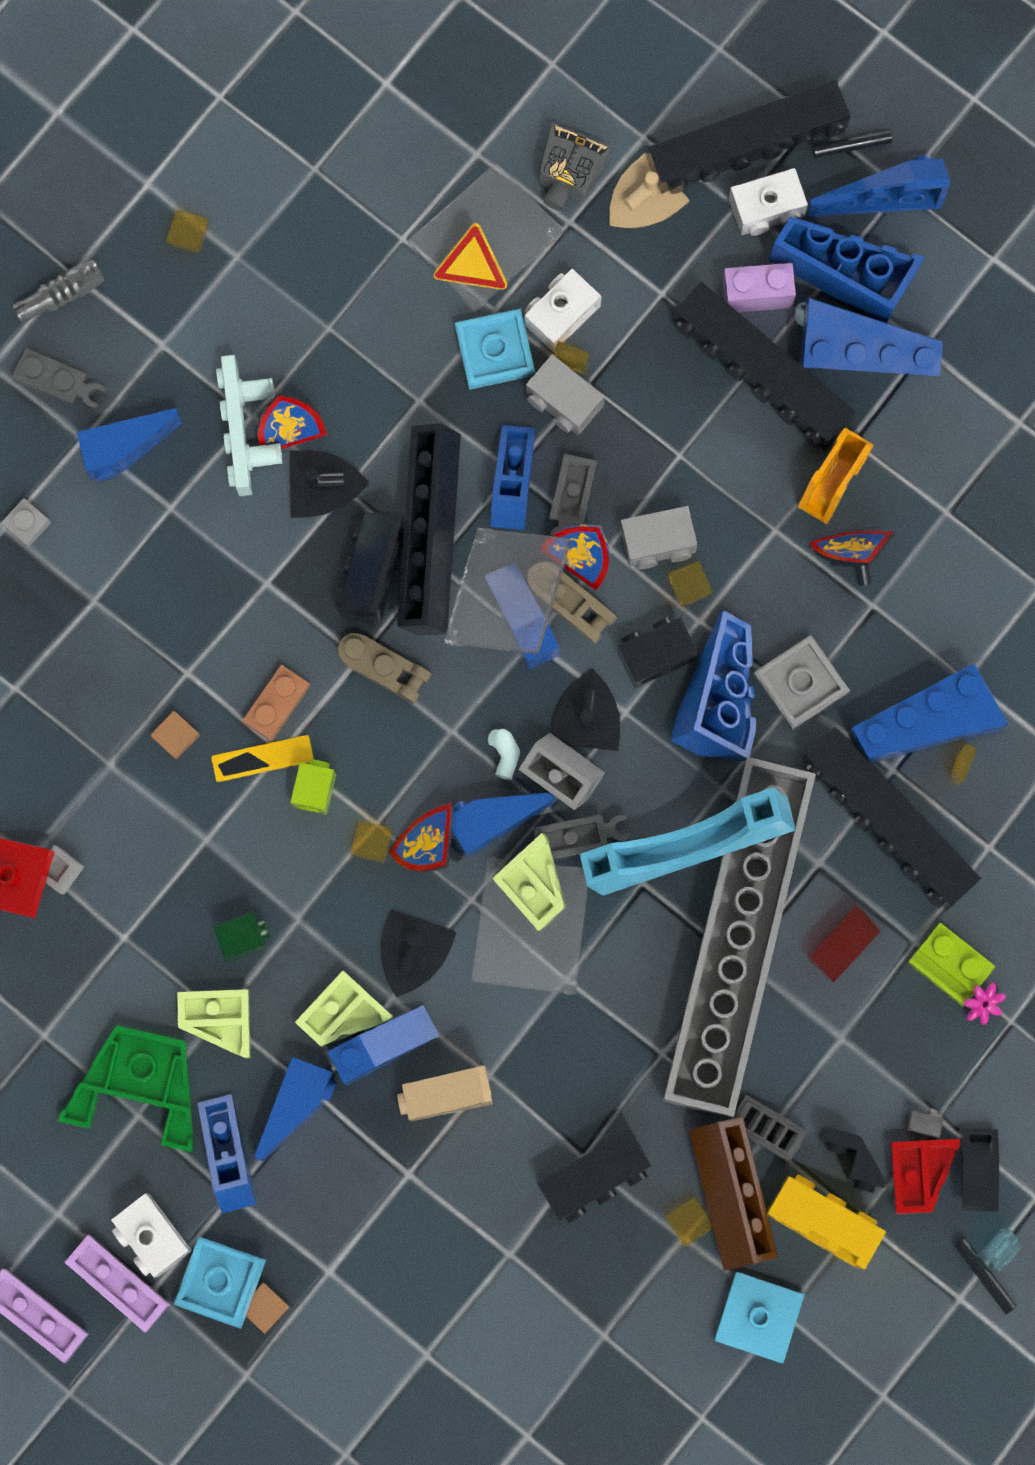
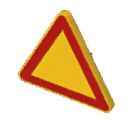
M473 223L434 272V277L437 280L501 290L507 287L505 276L478 223Z

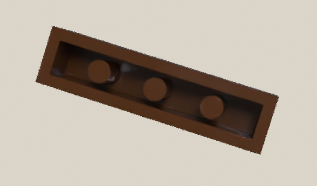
M743 1117L689 1130L724 1271L778 1258Z

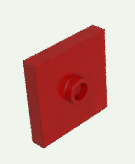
M0 838V911L35 919L54 857V851Z

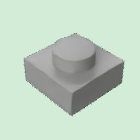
M23 498L1 524L29 548L51 522Z
M54 845L51 850L55 853L46 883L55 891L64 895L81 873L84 866L62 848Z

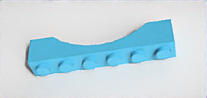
M772 787L743 797L719 814L689 827L654 837L610 843L581 853L580 857L587 887L604 896L796 831L788 797Z

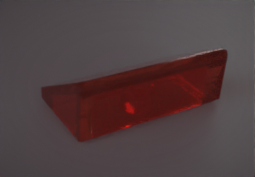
M856 906L813 952L808 960L834 983L881 931Z

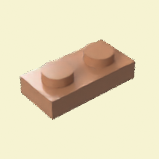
M281 665L243 719V723L272 742L310 688V683Z

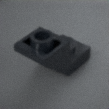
M827 1126L823 1128L820 1142L828 1144L826 1150L847 1156L848 1150L854 1151L846 1178L855 1181L853 1188L869 1193H874L875 1187L879 1189L885 1188L886 1180L861 1136Z
M962 1128V1211L998 1212V1129Z

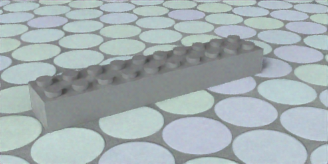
M750 757L746 759L736 802L743 797L774 787L788 797L796 831L722 855L663 1102L730 1119L734 1117L815 780V773Z

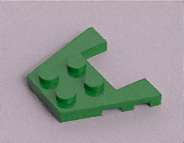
M116 1025L93 1061L89 1072L73 1093L72 1099L59 1115L58 1122L91 1129L99 1094L103 1093L169 1109L161 1146L193 1153L195 1146L186 1041Z

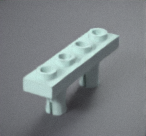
M235 355L222 356V368H216L219 389L225 388L226 400L220 401L222 421H228L230 433L224 434L226 454L232 453L233 466H227L230 487L236 486L239 496L253 495L250 471H253V467L283 464L280 443L250 447L247 444L243 406H245V402L273 399L275 397L273 379L242 382V379H239Z

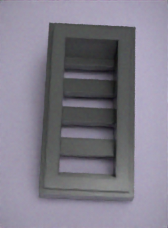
M746 1095L732 1119L743 1117L744 1120L751 1107L757 1110L746 1128L748 1138L789 1163L808 1132ZM765 1115L769 1120L760 1135L753 1131L762 1116ZM778 1123L781 1125V1128L771 1143L766 1138L774 1124ZM789 1130L794 1134L783 1150L778 1146Z

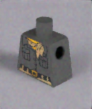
M553 123L539 173V184L549 189L544 204L554 210L561 211L568 197L577 201H583L611 160L612 147Z

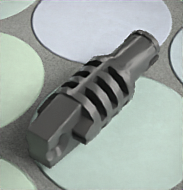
M92 260L65 271L66 274H59L56 279L48 280L49 283L41 284L38 291L33 295L13 304L12 306L22 324L48 310L50 312L59 310L58 307H64L70 301L71 303L74 302L75 298L83 297L104 282L103 275L96 263Z

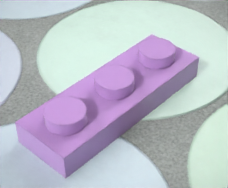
M87 1235L65 1261L70 1268L145 1333L148 1332L170 1305L91 1235Z
M3 1268L1 1270L0 1313L63 1363H67L88 1336V1333L7 1269Z

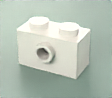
M795 168L740 184L730 189L729 201L741 236L748 233L752 236L763 234L771 226L781 223L785 226L790 217L802 220V217L806 214L808 204Z
M573 269L565 276L562 273L559 274L548 287L550 291L542 299L539 297L533 299L525 309V326L553 352L601 306V295Z
M145 1193L111 1220L116 1226L112 1230L113 1234L123 1247L131 1246L137 1254L133 1260L145 1276L151 1273L153 1277H159L192 1251L150 1194Z

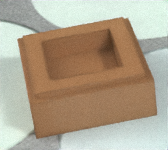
M173 711L150 736L177 760L200 734Z
M263 1282L254 1292L246 1317L266 1334L290 1306Z

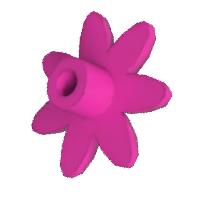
M994 982L987 987L985 992L976 985L974 987L975 996L963 1002L965 1006L972 1008L967 1014L966 1019L972 1021L979 1016L980 1023L982 1025L987 1024L989 1013L997 1016L1001 1015V1010L996 1004L1001 1003L1006 995L1003 993L995 994L996 984Z

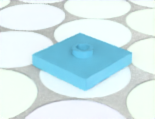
M521 308L455 322L469 390L535 375Z
M198 1236L173 1305L241 1329L266 1260Z
M735 1272L714 1341L783 1364L805 1294Z

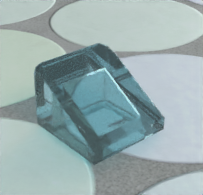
M1009 1228L1000 1229L980 1251V1256L996 1271H1001L1021 1249V1243Z

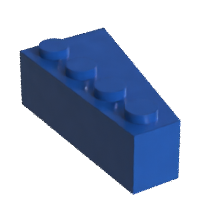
M790 217L774 242L768 261L774 264L793 263V272L798 278L862 314L888 323L917 275L925 256L914 253L912 256L897 252V248L883 244V247L863 242L864 238L854 235L850 237L833 233V229Z
M805 297L800 365L802 367L940 376L942 341Z
M972 664L852 727L848 736L854 747L870 763L923 749L939 747L943 744L1004 730L1008 722L975 664Z

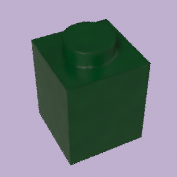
M253 912L213 926L224 960L228 963L268 949L265 940L270 939V934L264 918L258 920Z

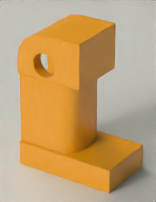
M844 428L819 471L817 470L811 478L798 508L828 524L847 485L863 467L874 444Z

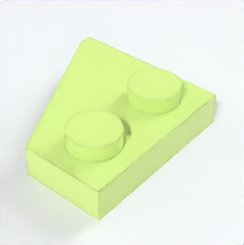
M541 833L492 878L538 931H541L566 908L548 837L544 833Z
M342 971L295 1023L323 1047L386 1023L393 1016L348 974Z
M248 989L177 992L178 1028L243 1058H251Z

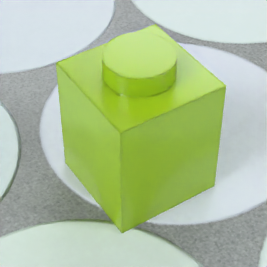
M310 759L309 764L300 762L290 802L293 808L327 815L336 779V773L334 769H329V763Z

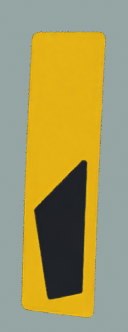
M305 735L213 755L212 763L216 781L222 782L299 765L300 762L309 763V760L314 758L309 736Z

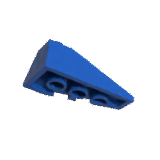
M918 156L912 161H906L810 199L807 214L808 217L941 209L950 187V179L942 159H933L931 156Z
M724 610L717 617L678 708L670 741L696 755L746 761L747 757H750L756 733V718L751 716V699L755 698L754 687L750 686L749 667L753 665L751 625Z

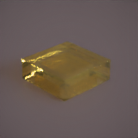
M176 210L166 240L167 244L200 254L210 223L209 219Z
M558 341L554 350V356L571 370L585 374L590 361V353Z
M699 561L667 574L680 607L703 599L713 593Z
M965 744L959 750L949 776L950 782L960 786L964 783L976 754V747Z
M359 820L350 854L385 863L393 828Z
M696 1198L691 1199L665 1217L684 1247L713 1229L711 1221Z

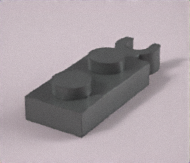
M25 348L11 377L18 384L72 407L76 406L78 399L83 400L86 407L92 411H99L100 406L98 403L90 400L91 395L101 393L106 396L108 393L106 388L100 383L86 384L89 378L86 373Z
M564 454L549 522L557 523L558 526L551 531L549 539L566 528L584 525L598 461Z
M602 814L533 828L535 839L541 833L548 837L553 860L579 856L581 853L607 845L608 839H613L616 842H626L631 839L630 833L619 834L615 830V826L618 823L627 822V815L622 814L614 816L609 823L603 824Z

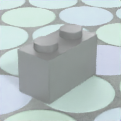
M554 355L548 358L526 384V395L529 396L527 398L528 402L540 412H543L544 409L555 417L553 421L560 429L567 433L571 430L577 436L604 406L605 396Z
M689 506L621 520L620 529L629 567L637 566L638 569H648L658 565L657 561L671 558V562H680L690 559L691 554L696 553L697 541Z
M548 733L534 744L518 769L574 810L590 798L605 774L604 771L551 733Z

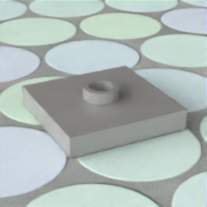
M812 635L803 639L753 673L792 731L850 692Z

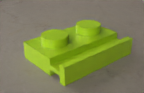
M942 923L935 927L908 961L910 966L962 1007L965 1006L963 1004L964 1000L971 998L974 994V987L976 985L980 987L996 967Z

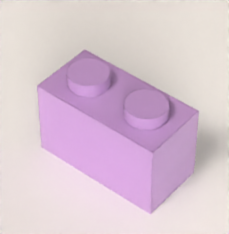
M793 263L725 268L722 281L724 301L738 313L793 308L796 297Z

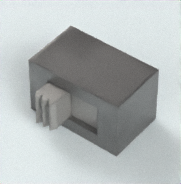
M930 1109L929 1114L910 1111L906 1131L939 1138L944 1118L936 1117L937 1110Z

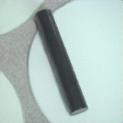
M890 130L812 145L814 158H820L892 143V135Z
M964 1238L955 1244L954 1247L1005 1315L1014 1310L1017 1305L968 1240Z

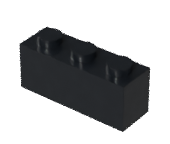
M628 1129L537 1184L558 1221L566 1218L567 1222L571 1223L587 1213L584 1208L585 1205L594 1200H597L598 1204L601 1205L618 1195L614 1188L627 1181L631 1187L647 1178L648 1175L645 1170L650 1168L651 1164L631 1130Z

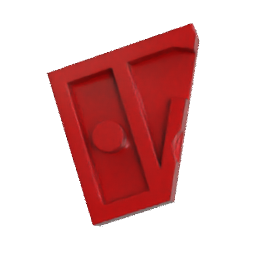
M960 1139L890 1142L895 1214L933 1212L940 1189L947 1178L954 1155L960 1146Z

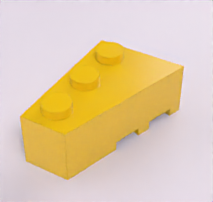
M797 1174L795 1179L790 1176L786 1177L769 1206L767 1215L856 1269L865 1270L887 1231L876 1226L878 1221L861 1211L855 1214L846 1209L847 1203L835 1195L828 1193L825 1197L814 1191L813 1189L816 1185L803 1176Z

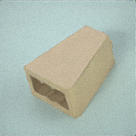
M485 1065L403 1084V1093L397 1094L401 1115L408 1114L409 1121L493 1105Z

